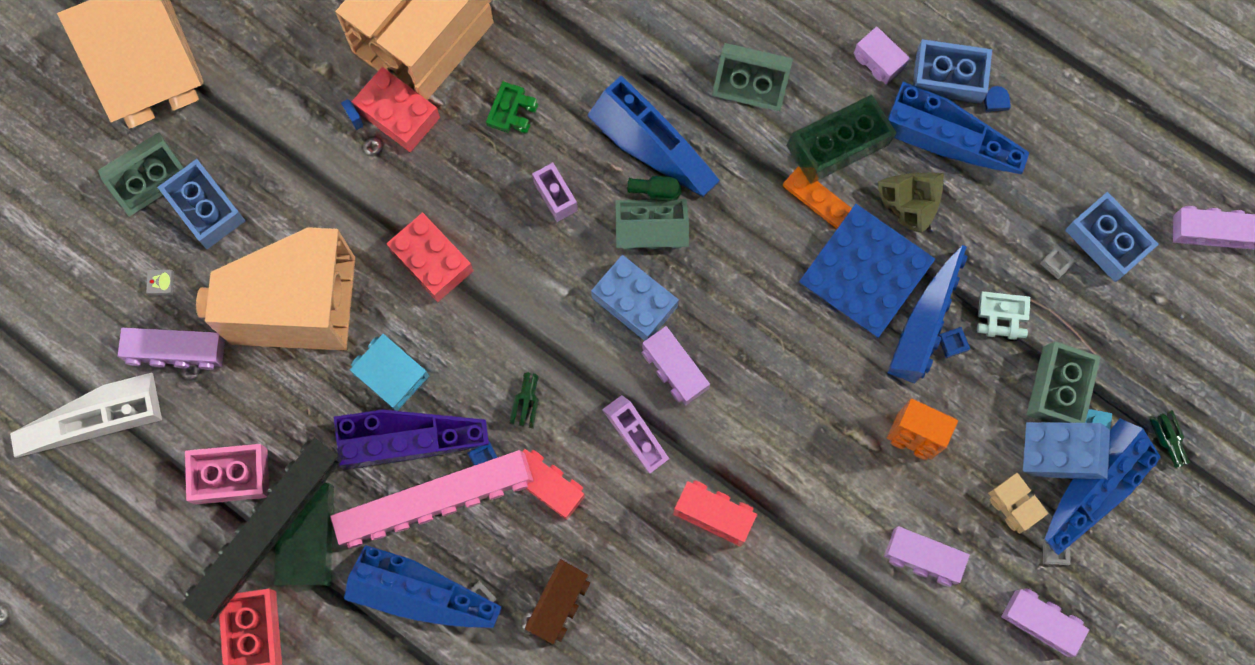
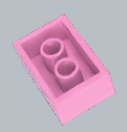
M262 444L185 451L186 501L192 504L260 499L266 498L269 495L267 493L269 489L268 449Z

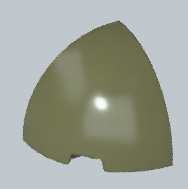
M910 173L878 181L879 193L886 209L890 208L899 218L897 221L901 225L922 233L929 227L937 213L943 191L944 173Z

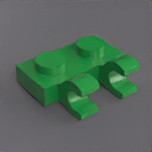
M502 81L486 120V125L509 133L512 127L521 133L527 134L530 128L529 120L518 117L516 114L519 106L529 112L536 113L539 105L536 103L537 99L525 96L524 88Z

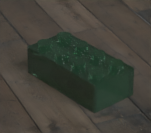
M871 94L793 132L786 146L810 184L888 146L897 132Z
M324 483L276 543L275 586L331 587L333 539L331 515H333L334 486L330 483Z

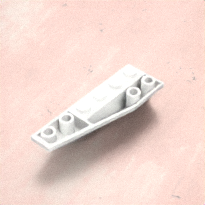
M153 373L102 385L10 433L14 457L17 458L161 421L162 417Z

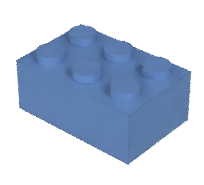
M922 39L916 53L913 86L947 99L981 104L988 93L992 49Z
M198 159L157 187L206 249L213 246L246 221Z
M1108 192L1065 229L1114 282H1117L1159 245Z
M624 255L615 262L591 290L593 300L644 341L661 328L677 309L679 299Z
M1026 422L1023 472L1032 477L1107 479L1110 429L1102 423Z

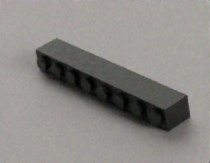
M315 437L312 441L308 440L300 450L301 455L296 461L293 460L286 466L284 470L285 475L279 482L275 481L270 486L267 492L269 495L263 502L260 501L254 506L251 511L253 515L250 519L238 526L234 539L230 543L223 545L218 552V559L214 564H209L201 574L202 579L197 585H192L185 593L184 597L186 599L182 604L204 622L211 624L215 622L343 460Z

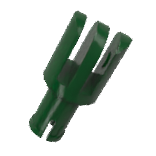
M652 176L650 180L629 178L627 192L648 194L650 199L672 201L680 197L681 187L677 179L672 177Z
M526 372L523 374L521 392L514 397L509 424L514 425L519 404L522 406L519 426L524 427L527 409L532 407L528 428L533 429L539 399L535 396L539 376L533 373L531 383H529L531 373Z
M1168 411L1167 416L1160 414L1157 416V419L1155 417L1150 418L1149 420L1160 446L1167 447L1174 468L1190 463L1181 443L1185 437L1174 411Z

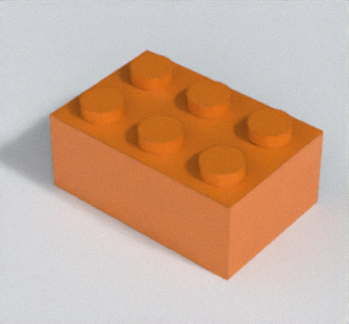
M911 398L898 412L887 439L891 440V444L897 448L905 449L906 447L914 451V455L920 459L928 460L929 458L932 460L947 448L959 420Z

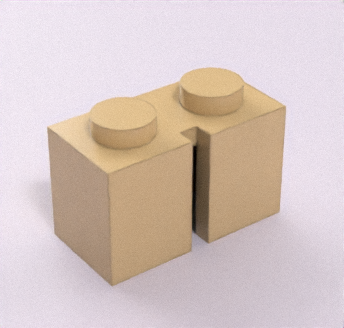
M1016 473L988 494L991 496L990 502L998 511L1001 510L1007 517L1005 519L1007 525L1013 531L1021 533L1049 513L1035 495L1029 498L1027 494L1031 492L1030 488L1020 475Z

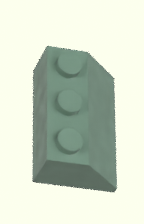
M725 43L721 52L712 96L780 112L793 58Z
M160 132L100 168L98 173L103 183L128 216H131L163 196L157 187L184 167Z
M687 199L672 201L615 200L616 248L631 250L640 247L648 249L671 247L678 249L689 246Z
M1056 341L1043 346L1026 416L1048 423H1085L1101 357Z

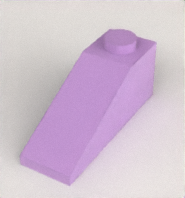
M621 395L602 409L648 473L653 472L669 460L665 451L628 399Z

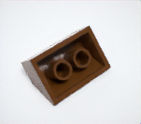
M560 559L525 630L555 645L556 641L562 642L568 630L564 625L568 617L574 618L579 608L576 601L580 594L585 596L591 582L587 581L589 575Z

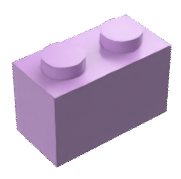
M877 26L857 43L854 51L857 61L862 65H866L872 71L873 76L878 81H883L886 85L906 68L910 59Z
M554 163L532 173L534 185L557 222L578 211L577 201Z

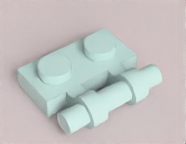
M982 291L979 298L978 317L988 318V323H978L977 333L986 334L988 337H995V335L1008 336V339L1014 340L1017 337L1027 338L1028 329L1019 328V322L1027 323L1029 321L1030 297ZM997 319L1010 321L1009 327L997 326Z

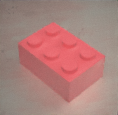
M384 67L380 68L352 100L357 113L409 152L416 147L440 119L436 106Z
M423 212L386 243L395 258L437 302L473 272L471 263Z
M694 480L691 483L687 481L673 515L741 547L757 516L753 512L754 508L742 502L737 505L729 501L731 497L717 491L714 494L706 490L707 486L701 482Z
M263 589L237 593L219 615L223 665H282L276 591Z

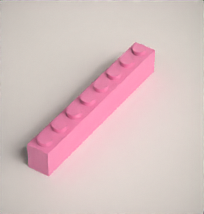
M518 450L331 515V520L338 545L348 546V549L363 545L362 541L368 538L374 541L386 537V532L407 530L410 528L409 524L415 522L419 524L428 523L433 520L432 516L441 513L442 516L454 514L457 512L456 508L464 505L466 508L481 504V499L487 497L490 500L504 496V491L513 489L516 492L526 489L528 487L527 484L533 482V478L525 453Z

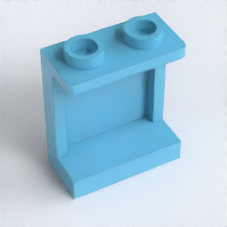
M382 334L370 342L368 345L369 349L363 356L359 355L354 359L350 371L382 398L394 411H398L427 380L429 374L386 335Z

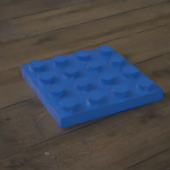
M855 204L799 283L879 338L935 261V258Z

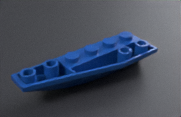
M622 75L603 91L588 113V117L620 149L667 177L677 179L679 184L701 197H704L720 182L719 178L679 132Z
M902 82L882 134L947 158L1017 174L1023 173L1030 153L949 99Z
M962 245L950 257L916 303L902 331L887 372L888 374L915 384L919 378L923 379L925 374L929 373L933 363L930 356L937 350L941 341V337L938 334H940L944 324L945 312H948L952 302L950 298L952 291L956 290L960 277L957 276L959 269H963L968 256L964 255L967 246Z
M1119 419L1110 430L1107 479H1072L1057 507L1045 537L1046 542L1057 555L1062 553L1127 498L1141 484L1149 471L1156 466L1161 456L1143 428Z
M368 545L364 546L348 576L344 598L360 605L408 619L461 627L494 628L501 611V606L412 559Z

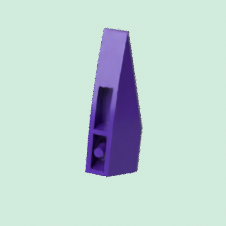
M377 410L334 417L337 452L343 459L339 466L343 470L426 458L489 445L485 419L393 410Z

